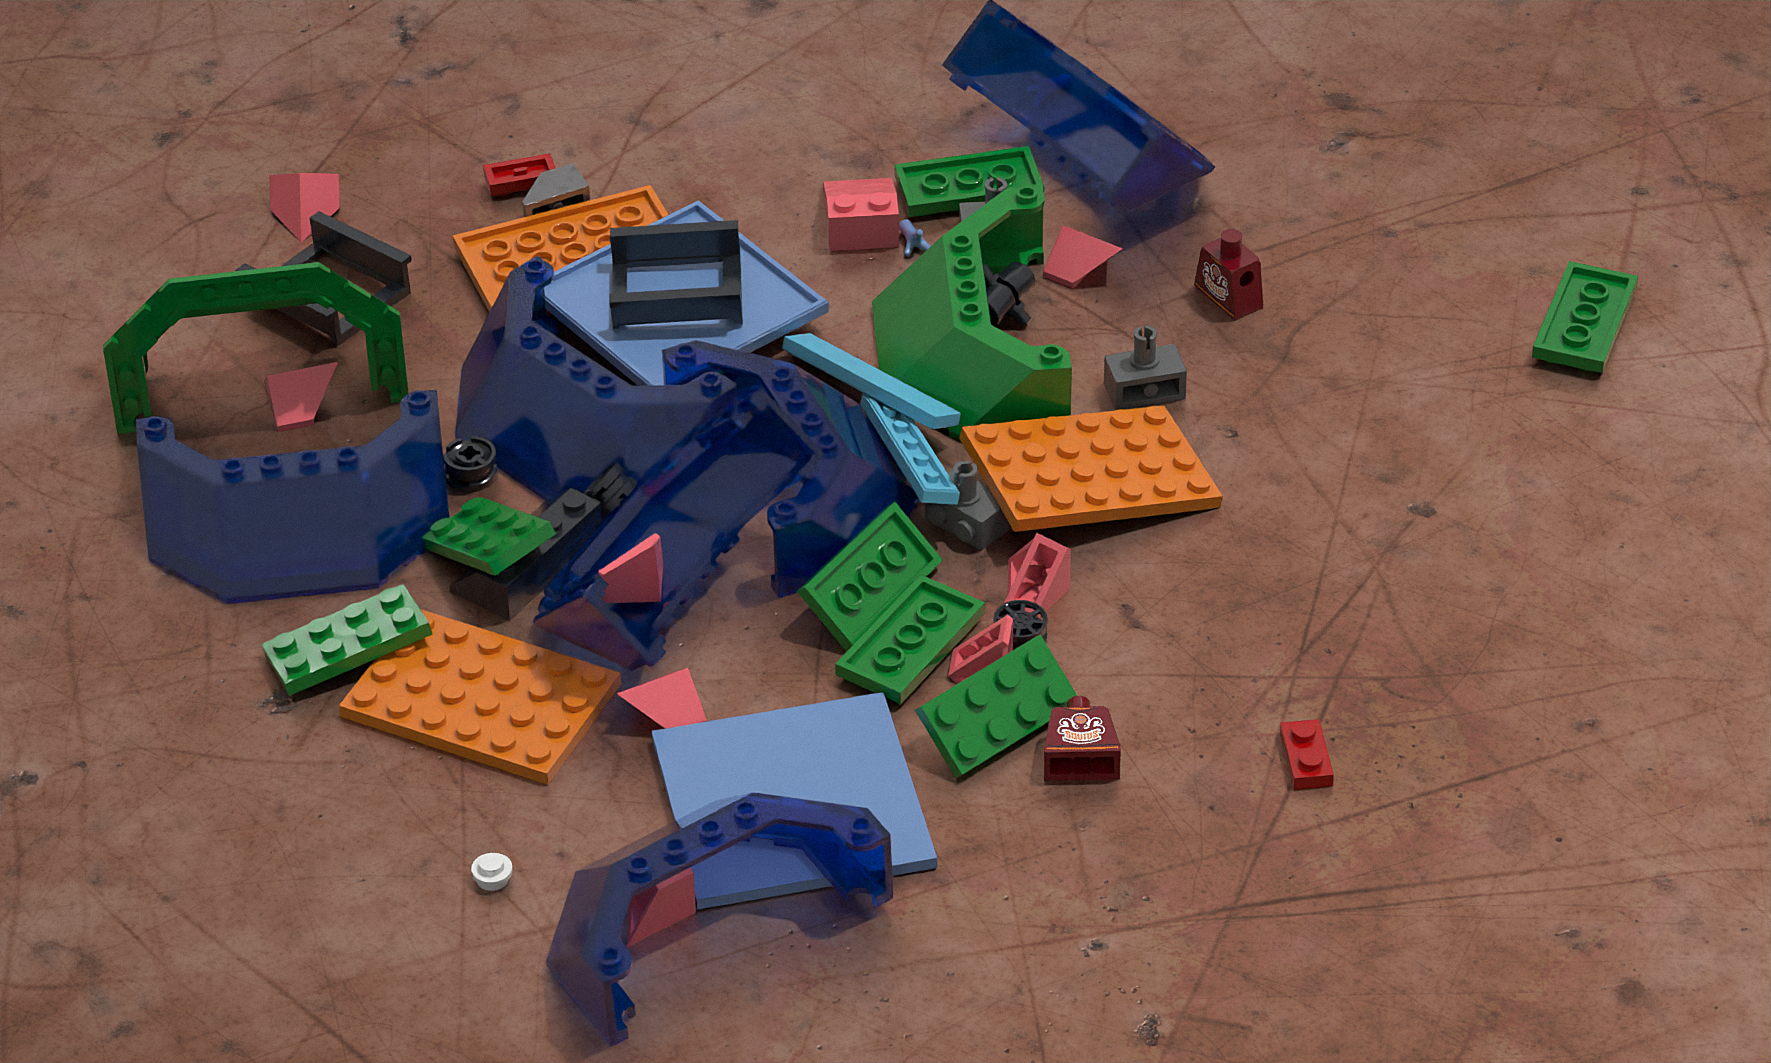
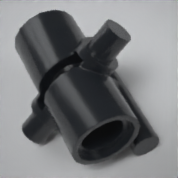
M1012 262L999 274L998 272L993 273L986 264H983L991 325L996 327L1007 316L1008 318L1012 317L1022 327L1031 319L1030 315L1023 308L1025 304L1022 302V299L1035 286L1036 279L1032 270L1021 262Z

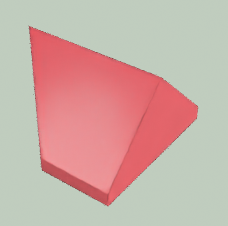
M292 173L269 175L270 210L301 243L312 234L309 219L318 211L332 216L340 209L339 174Z
M1062 225L1043 271V277L1074 289L1090 271L1123 248Z
M338 362L266 376L264 387L278 432L314 425V417Z
M653 534L598 571L601 599L604 602H661L663 556L661 537L659 535Z
M1036 533L1033 540L1008 559V595L1004 603L1013 600H1027L1040 605L1047 612L1070 590L1071 549ZM1025 607V611H1026V612H1030V613H1031V612L1035 611V610H1033V609H1030V608H1026V607Z
M1007 614L953 649L948 677L956 683H960L1013 651V618Z
M688 668L663 675L617 693L664 729L707 722Z
M690 865L660 871L627 888L630 894L626 948L696 913L694 873Z

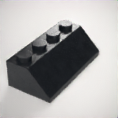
M572 488L543 502L530 515L550 521L556 535L497 575L470 567L450 585V592L510 621L603 537L601 502Z

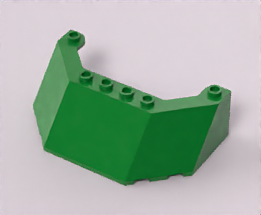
M1043 186L1006 188L941 236L872 301L879 370L960 412L959 424L947 427L949 436L960 442L962 427L1071 415L1072 366L1069 352L1055 344L1030 346L992 326L983 272V264H986L993 273L998 272L999 274L1012 262H1021L1028 266L1030 260L1036 259L1037 264H1044L1043 207L1045 197Z
M319 262L168 279L103 344L117 434L136 432L134 419L138 414L144 412V417L152 416L146 378L149 368L147 352L171 326L173 327L183 318L317 303L326 309L331 307L345 315L347 322L365 332L371 390L377 391L379 390L378 386H385L390 391L391 403L409 401L400 312Z

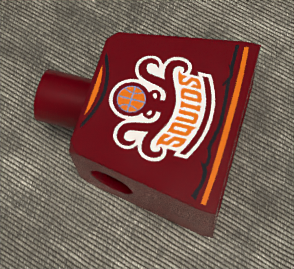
M1235 229L1224 230L1221 233V238L1209 242L1201 248L1194 286L1236 321L1263 309L1261 262L1253 252L1242 244V233Z
M1084 696L1070 698L1067 701V707H1055L1052 709L1044 747V781L1120 779L1121 747L1109 709L1104 706H1090V701Z

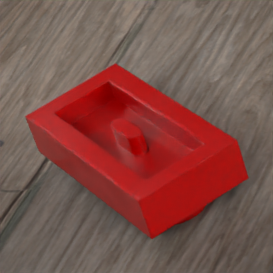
M550 153L483 165L484 178L491 196L508 195L512 192L529 190L540 173L555 169Z
M1320 720L1280 722V738L1293 789L1333 786L1334 773Z

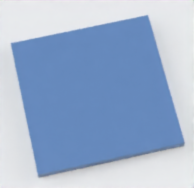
M698 200L647 226L724 220ZM740 232L743 325L733 318L638 325L623 324L618 325V329H613L609 303L610 294L612 293L611 244L528 284V294L656 401L829 312V302ZM723 262L627 268V292L723 287Z
M883 692L651 731L655 754L685 866L690 865L694 873L697 910L937 868L936 852Z

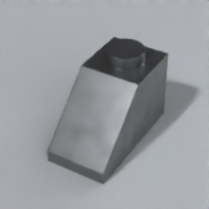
M573 163L542 172L522 201L523 215L527 217L589 201V185Z

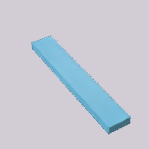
M811 333L784 336L782 348L788 353L926 427L934 430L953 427L959 424L960 412Z
M863 393L860 405L922 503L957 505L960 495L959 490L914 420Z

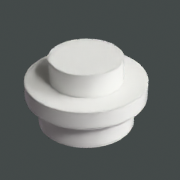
M500 853L481 855L473 862L471 867L473 879L481 888L489 891L505 887L513 872L510 859Z

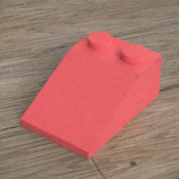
M892 178L823 181L830 251L899 247V210L897 193Z

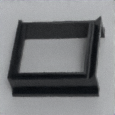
M320 211L309 218L313 243L282 265L312 263L321 255H325L387 285L373 296L391 307L411 294L407 264L412 261L411 255ZM245 263L239 268H237L235 271L252 270L256 268ZM318 303L275 308L329 335L337 347L361 330L347 322L345 316L339 320L338 311L331 307L326 309Z
M738 220L610 228L612 293L610 294L609 303L613 329H618V325L623 324L638 325L733 318L743 325ZM723 262V287L627 292V268Z

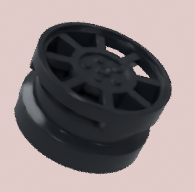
M471 436V440L462 441L461 438H458L446 446V453L443 454L447 483L452 488L461 492H478L487 489L496 481L498 476L495 464L496 451L494 445L489 440L478 436ZM462 481L469 482L468 486L461 485L459 483H461Z
M617 462L611 464L583 492V494L601 502L602 520L620 505V502L633 491L637 484L631 476L626 477L622 473L623 468Z
M1013 600L997 608L993 616V623L1007 614L1013 618V650L1040 634L1047 644L1048 617L1046 611L1040 605L1027 600ZM1025 607H1026V608L1033 609V610H1035V611H1033V612H1031V613H1030V612H1026V611H1025ZM1040 614L1043 618V621L1037 615Z

